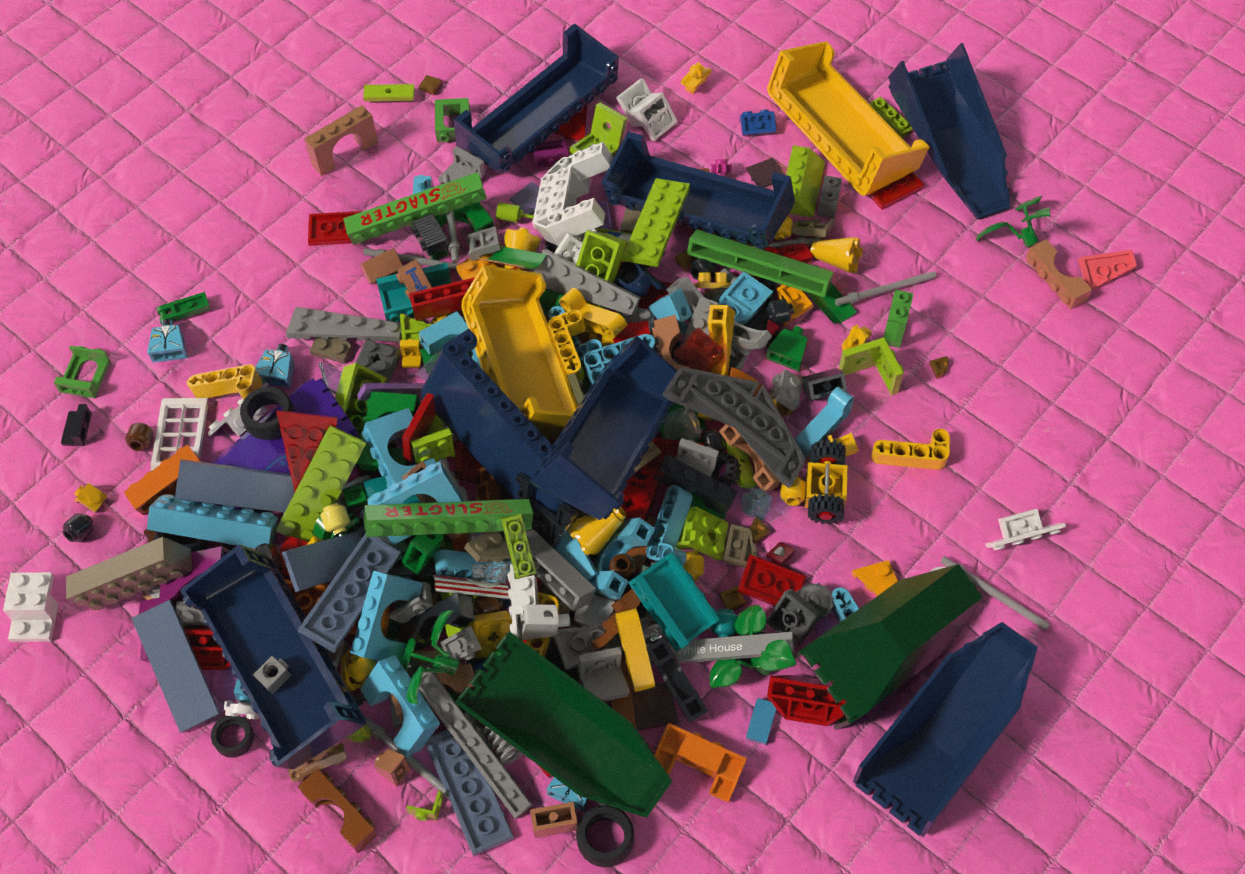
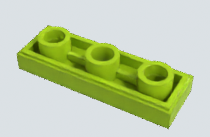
M414 84L364 85L363 100L372 102L414 101L415 86Z
M881 96L869 103L901 138L914 131L910 123Z
M725 440L728 454L739 460L738 463L741 464V467L738 469L742 471L741 474L737 475L740 477L739 480L736 479L737 484L743 488H756L758 485L752 478L754 472L748 455L739 448L730 447Z
M522 514L502 518L501 522L515 578L519 579L536 574ZM521 543L522 548L517 550L516 546Z

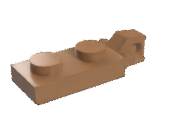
M339 743L296 769H288L292 782L303 780L305 776L317 769L321 772L330 765L342 763L344 759L348 758L343 743Z

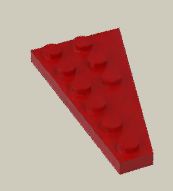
M276 411L294 493L329 425L337 426V417Z

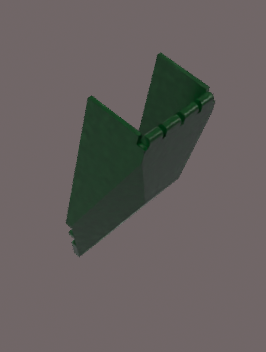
M959 564L901 579L796 652L793 657L796 659L803 655L811 667L818 664L820 667L814 670L823 685L831 682L832 685L827 688L836 703L842 700L845 702L839 708L846 717L833 726L836 730L851 724L869 712L945 652L958 636L983 597Z
M508 631L495 647L501 652V655L498 656L492 651L483 663V666L489 671L485 673L479 669L469 682L476 687L475 690L472 691L466 686L455 703L580 797L647 818L672 783V780L637 732L633 723Z

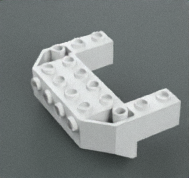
M603 142L593 144L583 151H577L569 157L561 158L541 178L532 223L546 241L559 246L567 233L581 241L582 233L586 232V230H592L604 224L605 212L594 198L584 200L576 205L578 197L589 193L590 177L608 170L614 157Z

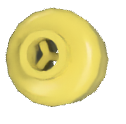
M335 503L323 508L324 512L321 513L320 517L327 532L334 531L335 535L346 531L345 527L350 524V519L345 507Z

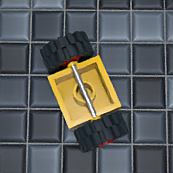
M820 440V443L815 442L811 445L810 462H808L806 471L805 508H808V518L811 521L814 520L815 523L831 524L833 522L835 524L837 521L841 522L844 519V509L847 501L848 465H845L846 448L842 443H837L834 440L833 442H830V440H827V442Z

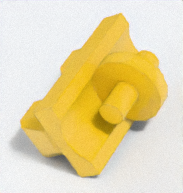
M699 62L693 64L689 69L690 71L681 80L685 90L691 94H694L697 88L712 73V69L705 68Z
M699 273L698 283H694V286L696 288H709L708 291L703 292V295L708 296L709 300L716 301L717 296H722V291H717V288H729L731 283H727V273H715V283H711V273Z
M857 324L854 325L847 339L842 343V350L867 343L872 332L866 326L860 328Z

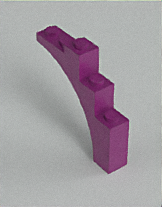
M221 546L192 552V572L160 585L159 598L140 601L139 614L168 600H172L176 609L177 601H183L184 597L180 590L231 550ZM142 645L140 660L150 663Z

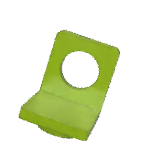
M438 790L432 811L407 805L408 814L414 815L416 819L421 821H427V819L437 821L444 797L442 791Z

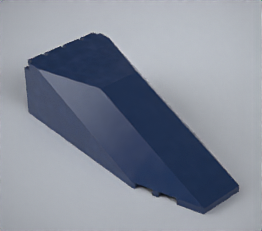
M960 43L946 61L936 63L934 67L929 65L919 68V72L917 69L908 72L904 61H901L888 77L890 92L918 138L924 140L930 146L927 152L941 175L976 219L1009 209V188H1007L1006 183L1008 170L1005 167L1007 153L964 44Z
M1001 622L982 633L974 641L964 644L962 648L954 653H949L861 762L852 782L867 796L871 791H874L875 793L871 797L872 800L884 809L889 804L893 807L889 813L902 823L907 818L911 820L907 827L918 836L921 835L924 838L1020 709L1038 647Z

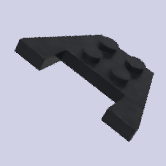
M521 472L515 477L520 487V490L517 491L518 498L529 499L533 511L532 529L556 550L578 512L565 503L559 505L557 515L547 510L542 504L532 499L534 485L530 482L531 479Z

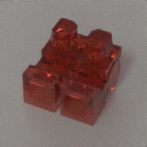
M699 327L685 340L686 343L680 348L678 347L673 352L675 358L682 365L705 372H711L712 368L724 356L723 348Z

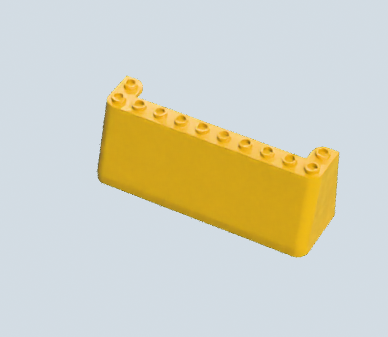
M827 41L781 50L767 86L769 96L860 195H869L920 168L930 146L924 140L919 139L915 140L912 147H910L831 65L835 56V50Z
M483 265L462 299V311L467 326L478 340L475 350L481 369L549 442H555L578 405L539 302V298L546 290V283L542 273Z

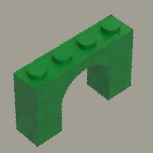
M480 202L453 210L454 220L467 223L474 232L494 227L493 219ZM447 213L435 216L440 227L448 223ZM448 249L429 257L433 260H440L449 255Z
M371 391V396L367 400L368 411L367 416H364L363 427L366 422L409 408L414 417L421 402L417 395ZM366 442L356 463L362 471L379 472V464L376 459L372 458L370 446ZM388 448L389 455L395 462L409 466L410 462L404 460L403 449Z

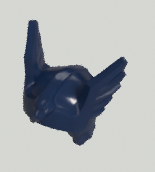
M638 263L628 274L621 279L618 278L616 281L621 288L638 297L646 296L651 285L658 290L668 292L666 290L668 288L664 283H661L651 273L645 271Z

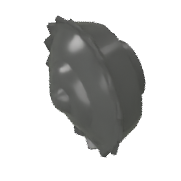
M809 583L808 585H803L802 589L797 591V594L821 613L819 620L825 619L831 613V609L834 606V598L826 586H822L820 583Z

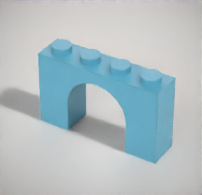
M456 311L419 332L420 343L429 355L441 350L447 342L468 329L465 317H461ZM474 348L472 350V359L480 366L478 356Z
M409 408L366 422L362 431L364 441L368 442L372 458L376 459L379 464L380 474L385 476L387 480V488L394 483L403 481L401 477L416 466H405L395 462L389 455L387 448L391 441L401 438L413 418ZM434 458L424 462L426 466L436 464Z
M440 461L436 464L428 465L424 470L411 474L407 479L394 483L388 489L377 492L367 499L368 505L402 504L404 500L412 495L427 494L435 498L437 502H463V497ZM411 535L387 537L395 545Z
M641 518L624 519L620 527L601 549L593 564L598 573V576L590 581L596 588L595 595L606 599H620L629 581L614 571H610V561L615 555L625 554L633 547L647 546L655 530L654 527Z
M373 571L350 653L374 660H383L395 655L401 663L406 643L384 637L381 631V618L385 609L396 600L412 601L420 597L423 583L405 577Z
M394 655L377 662L360 690L370 706L388 700L391 694L396 697L403 712V726L393 741L401 754L407 757L421 751L440 725V722L419 690L417 695L418 705L407 701L406 693L411 678Z

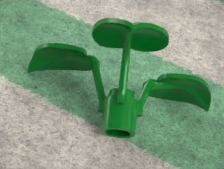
M1041 195L1025 201L1015 208V211L1023 208L1026 218L1021 220V222L1027 221L1028 225L1020 230L1021 234L1008 222L1002 221L983 229L978 234L976 240L978 242L981 236L1001 227H1008L1017 236L1018 240L1022 239L1025 246L1029 247L1039 242L1031 220L1038 217H1051V208H1043L1028 215L1027 209L1029 205L1039 203L1043 197Z
M753 605L745 609L736 618L735 630L743 636L748 634L754 635V633L764 630L767 623L764 610L759 605ZM784 640L772 641L766 646L765 651L761 652L760 657L751 658V664L742 660L736 661V659L717 660L710 672V686L713 689L716 687H727L736 683L742 675V667L740 665L749 667L751 670L756 669L763 676L770 674L772 671L795 666L796 661L791 647Z
M448 610L441 613L432 631L431 645L442 655H437L435 659L413 653L416 645V640L413 638L406 645L401 660V665L405 671L411 656L434 663L433 667H436V669H426L420 666L417 669L406 693V699L409 703L418 705L417 695L423 673L443 674L444 672L453 676L458 668L459 659L450 657L449 652L444 651L437 645L443 626L454 611Z

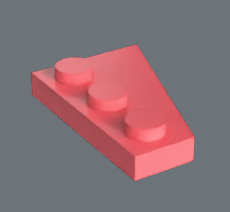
M1132 250L1084 256L1078 259L1083 280L1092 290L1135 269L1137 266Z

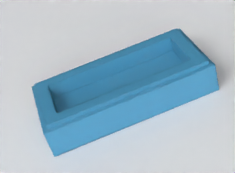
M757 698L746 739L764 745L767 744L776 711L772 702Z

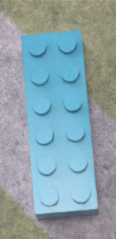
M165 494L160 496L149 507L147 530L237 546L241 544L256 549L258 545L264 543L272 545L274 543L279 517L274 516L270 512L255 513L252 509L238 510L229 505L221 507L213 503L175 499L173 495Z

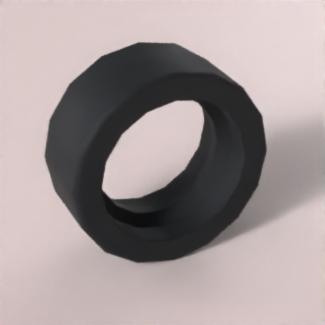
M240 715L224 716L215 723L210 737L213 746L221 755L235 758L245 754L250 749L254 740V732L244 717ZM239 725L245 732L242 742L231 748L223 746L220 740L222 732L229 726Z

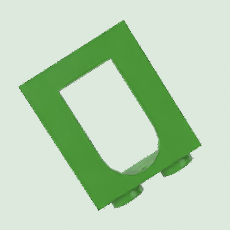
M469 98L435 100V134L437 142L456 141L455 127H446L444 125V116L460 115L466 109L470 112Z
M895 289L884 333L888 346L897 348L901 346L914 293Z
M70 346L69 348L73 353L63 378L56 377L54 384L60 393L95 399L111 361L106 352L101 349L94 350L84 346ZM87 361H95L97 363V370L91 382L75 380L83 363Z

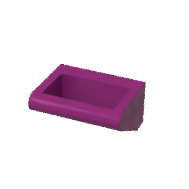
M559 140L538 144L532 151L535 168L554 166L561 158L568 157L566 141Z

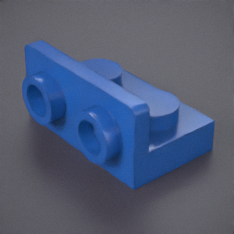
M768 109L759 111V113L746 111L740 114L739 122L741 123L742 136L776 133L774 111L769 112Z

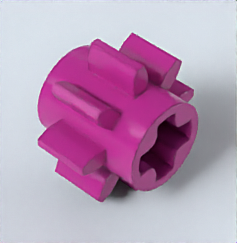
M717 159L715 164H711V173L728 177V172H732V164H728V159Z

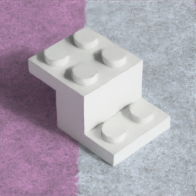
M639 79L616 97L631 126H643L651 141H655L678 122L664 94L651 93L644 79Z
M51 572L10 574L3 611L12 620L8 636L10 642L52 641L58 603L51 596L54 575Z

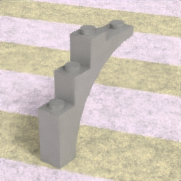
M688 277L679 278L666 290L670 294L681 288L693 316L700 297H705ZM734 321L731 349L738 357L747 356L752 352V349L764 348L772 335L769 331L752 329Z

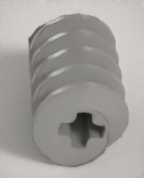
M487 726L484 727L483 733L485 736H488V742L492 743L491 747L493 750H496L495 754L497 757H500V762L503 765L510 764L523 755V753L519 752Z

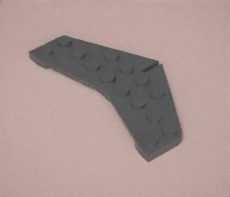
M685 367L679 369L662 395L672 402L734 427L777 479L788 488L792 486L804 465L805 457L764 386L762 385L756 395L752 396L760 382Z

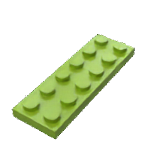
M655 179L622 255L623 261L654 267L659 266L690 191L689 183Z
M329 425L276 528V532L306 542L311 540L317 519L323 512V508L336 503L366 445L365 441Z

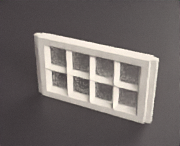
M208 398L162 399L151 461V471L158 467L163 460L170 458L179 448L187 444L201 458L208 411Z

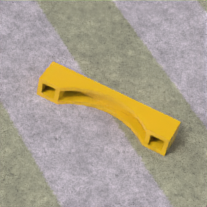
M710 305L708 318L710 348H713L715 351L714 357H711L712 360H709L708 372L728 376L735 318V311L728 305ZM697 413V416L705 421H717L706 415Z

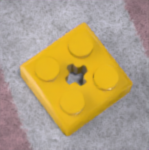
M507 611L474 615L475 620L469 623V627L472 626L482 648L474 653L476 656L474 659L487 658L492 651H498L495 647L503 636L510 631V624H512V618Z

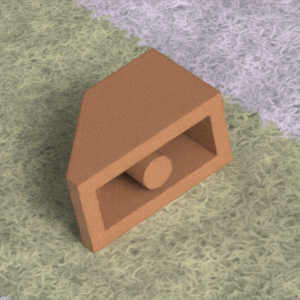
M387 749L385 753L379 754L375 760L374 767L376 771L396 787L410 771L405 757L390 749Z

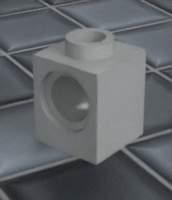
M271 656L253 676L270 693L274 694L290 678L291 674L287 670L289 666L281 658L277 661ZM278 670L276 676L269 677L272 671Z

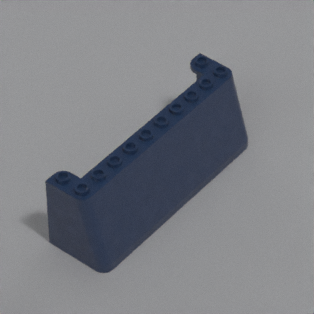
M574 23L563 32L562 56L474 127H472L471 113L467 109L454 119L456 146L467 150L475 157L481 158L486 166L497 172H508L515 163L520 162L527 153L532 152L538 144L544 142L550 134L555 133L561 125L567 123L573 115L579 113L585 105L591 103L596 96L602 94L608 86L617 81L619 56Z
M629 131L601 182L611 204L621 205L629 210L634 209L641 212L656 178L689 183L690 191L676 224H685L693 229L698 228L710 234H719L724 238H732L743 244L749 243L760 249L769 246L795 204L791 176L774 172L771 177L773 190L650 156L644 136Z
M468 328L443 346L422 388L421 398L423 400L427 393L434 395L435 414L509 496L513 500L519 499L517 491L520 490L519 482H516V475L522 472L531 479L553 445L468 355L477 346L478 342L475 334ZM535 485L533 486L532 499L542 504L553 514L557 515L558 507L563 503L572 509H576L570 504L537 488Z
M636 335L602 369L530 482L537 488L598 520L602 518L607 519L614 508L618 510L623 505L625 500L623 499L624 493L622 492L628 486L626 481L634 475V468L643 459L641 455H644L649 449L648 443L656 437L655 431L663 424L661 420L669 414L670 410L668 408L672 407L675 403L662 394L678 370Z
M239 544L180 590L184 596V603L189 608L193 607L202 612L205 624L213 632V639L221 646L223 657L232 666L231 671L233 675L239 679L242 685V692L249 697L252 703V710L259 715L262 728L270 735V742L274 747L270 750V761L274 766L294 770L366 725L365 717L325 648L298 632L306 616L276 564L268 555ZM271 656L277 661L281 658L289 666L287 670L291 674L290 678L274 694L270 693L253 676ZM278 670L272 671L269 677L276 676Z

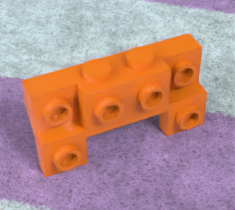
M670 723L667 724L654 755L669 776L676 761L715 778L709 795L729 803L747 761V758L725 749L719 742H710L705 740V737L699 733L694 732L692 734Z

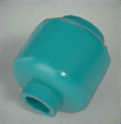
M717 609L720 621L711 626L712 633L718 635V638L737 634L735 621L738 616L734 613V610Z

